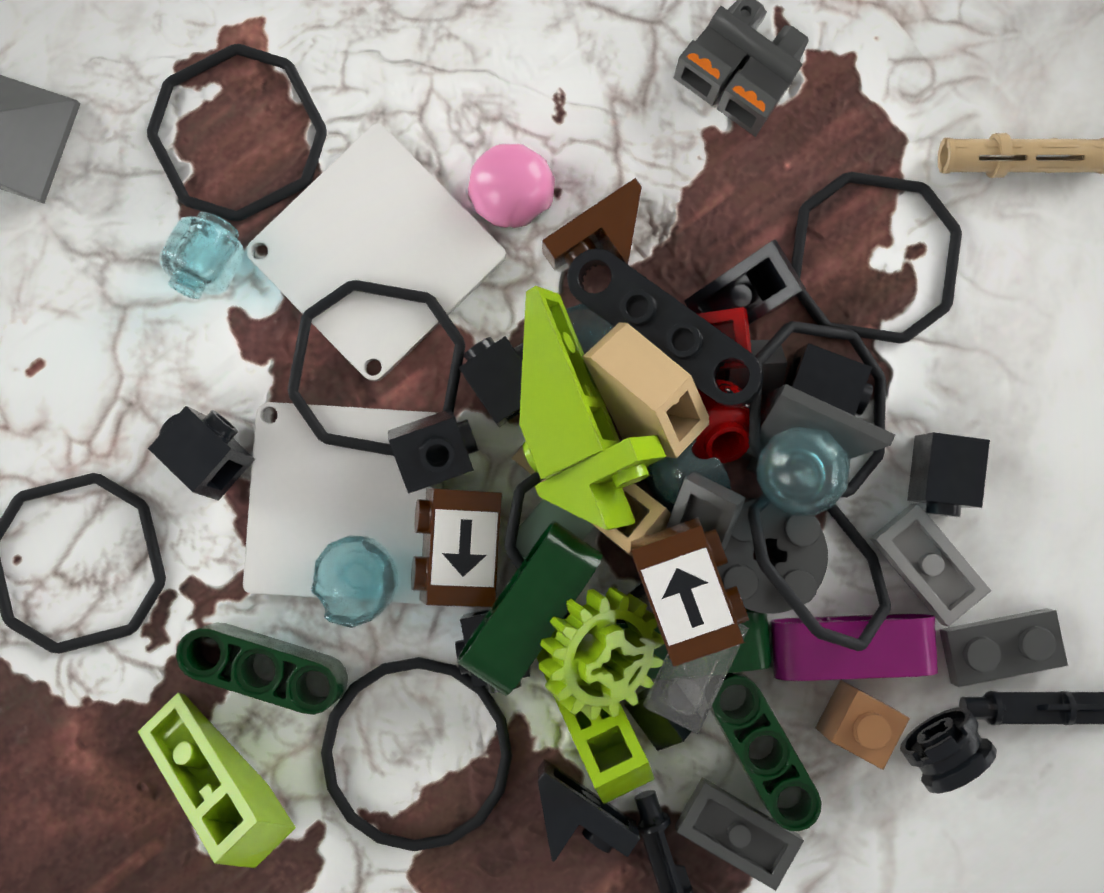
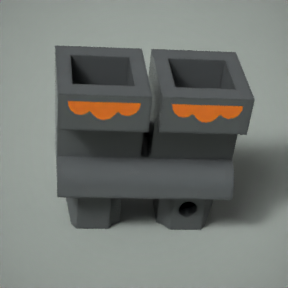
M737 0L728 10L723 6L718 8L702 34L696 41L692 40L679 56L673 78L711 106H713L723 92L717 110L756 137L802 66L800 59L809 42V38L794 26L784 25L773 42L756 31L767 13L763 4L757 0Z

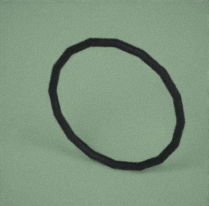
M421 657L381 664L353 682L329 715L321 749L327 790L346 821L378 844L409 851H420L451 845L481 826L505 793L513 756L506 718L492 695L488 693L487 687L473 688L471 676L469 674L461 675L459 667L456 665ZM424 669L451 675L478 694L496 722L501 759L494 789L474 817L448 834L414 840L383 833L354 812L337 784L332 750L339 720L358 692L386 674Z

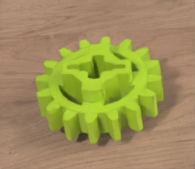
M609 587L605 596L592 588L587 590L585 605L581 606L570 599L566 602L570 615L565 620L558 617H552L550 620L552 626L558 631L555 638L541 639L540 646L549 652L551 657L539 663V670L550 678L545 684L546 689L571 713L576 715L581 710L588 718L596 720L601 708L612 717L618 716L619 702L624 699L632 706H635L638 703L635 690L640 685L645 688H652L654 682L647 674L650 668H658L663 665V660L653 653L654 649L664 644L662 635L654 630L658 624L654 614L647 610V604L630 593L625 595L614 587ZM616 619L625 620L629 628H621L616 624ZM581 678L590 686L579 685L576 679Z

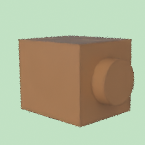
M840 680L815 729L832 743L884 770L910 718L873 696Z

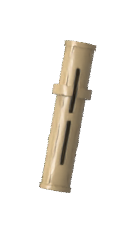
M995 133L989 139L943 138L938 150L939 172L943 174H949L950 172H986L989 178H1004L1008 172H1095L1104 174V138L1011 139L1007 133ZM980 155H1001V156H980ZM1038 155H1069L1068 157H1037Z

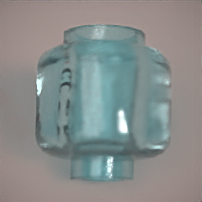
M200 212L197 216L182 217L175 224L159 254L162 269L171 277L168 282L169 286L178 293L192 299H200L202 294L219 295L224 293L231 284L244 258L243 245L237 239L239 232L224 219L207 212Z

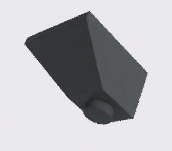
M0 75L1 190L45 204L81 103L75 99Z
M787 384L764 395L761 400L760 444L784 476H800L891 446L895 434ZM749 446L746 453L741 456L749 460L746 469L762 478L773 481Z

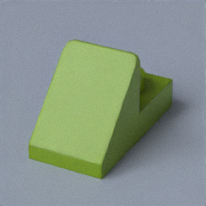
M658 435L629 437L535 485V488L540 498L600 528L611 530L633 525L635 518L622 488L649 476L647 466L665 458L666 455Z

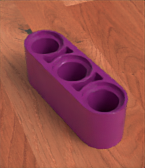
M888 614L868 647L862 651H855L818 639L809 631L800 618L771 620L774 678L778 680L816 681L920 677L938 673L934 615ZM873 615L815 617V619L824 628L858 639Z

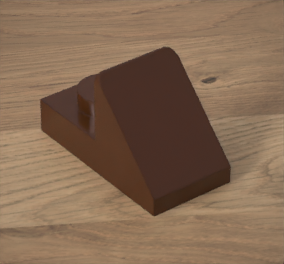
M636 178L542 240V253L554 271L565 263L570 267L578 255L587 250L597 249L594 244L600 241L606 251H609L628 265L642 189Z

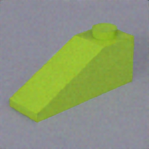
M534 286L526 291L519 425L526 440L523 443V451L527 462L535 472L539 473L541 479H548L619 443L620 440L602 396L582 357L584 352L560 294Z
M555 630L550 638H555L558 630ZM543 648L536 657L538 663L551 657V654ZM544 674L546 681H548L550 678ZM576 679L579 685L590 686L583 679ZM554 696L593 786L603 804L655 779L648 759L620 702L618 716L612 717L601 708L597 719L591 720L581 710L576 715L571 713Z
M178 692L138 731L214 864L256 868L296 828L270 786L185 694Z

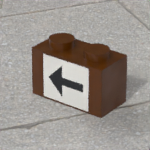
M426 489V500L417 499L414 525L415 533L423 534L422 556H414L412 560L411 589L420 591L419 600L424 604L492 607L496 601L501 492Z
M695 518L631 541L630 551L673 667L744 643L738 624L749 621L737 586L725 589L717 567L728 564V560L716 528L704 532L699 518Z

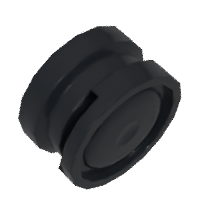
M966 707L945 710L930 717L913 729L901 743L900 751L911 766L919 767L922 771L921 782L930 793L950 792L970 783L985 772L996 758L997 749L987 738H981L977 732L979 723Z

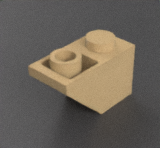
M619 322L582 356L623 440L629 437L658 435L665 455L678 458L709 425V415L692 376L628 323Z

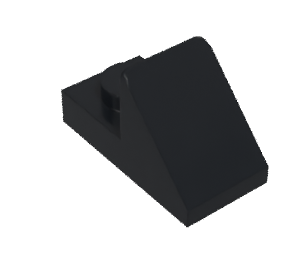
M773 240L691 295L684 302L696 314L744 307L747 310L748 323L751 325L763 316L783 307L806 288L778 242Z
M546 759L543 760L538 768V786L552 861L554 862L579 825L584 827L582 831L583 836L598 849L610 853L614 848L628 857L640 840L636 821L610 803L603 804L597 794Z

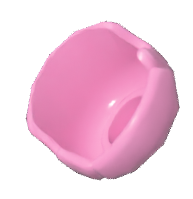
M499 144L483 153L472 166L468 194L476 212L494 226L518 228L530 224L539 214L550 208L553 202L555 178L547 161L523 144Z

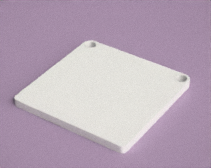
M378 123L373 124L271 221L248 244L246 250L250 261L302 314L346 282L360 280L428 292L437 299L446 314L449 315L506 259L505 249L384 126ZM261 245L267 246V256L260 260L254 257L255 249ZM359 291L351 292L313 318L311 322L370 381H380L440 324L426 303ZM372 360H378L382 366L380 373L374 376L369 375L366 370L367 364Z
M266 402L260 405L255 418L253 457L255 460L252 463L243 576L244 590L252 594L424 604L419 600L420 591L411 589L412 560L414 556H422L423 534L415 533V508L417 499L426 500V489H444V481L408 494L394 456L328 445L321 442L293 403ZM307 404L327 433L390 444L388 441V430L436 414L435 412ZM273 407L277 411V419L275 422L267 424L263 418L266 409Z

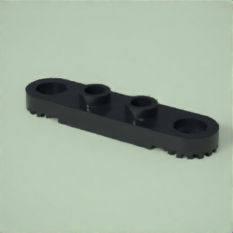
M591 249L578 255L571 263L567 282L571 293L579 302L613 327L619 322L628 323L692 376L696 388L716 403L729 408H739L748 403L750 404L759 395L763 386V372L758 360L751 352L618 257L603 249ZM598 265H605L607 268H610L612 274L611 282L605 290L599 293H589L584 290L582 282H584L583 276H586L587 270L590 271L592 266L597 267ZM732 361H735V363L740 362L749 369L750 377L747 385L736 393L723 392L718 388L716 382L717 372L720 371V367H723L725 363L729 364Z

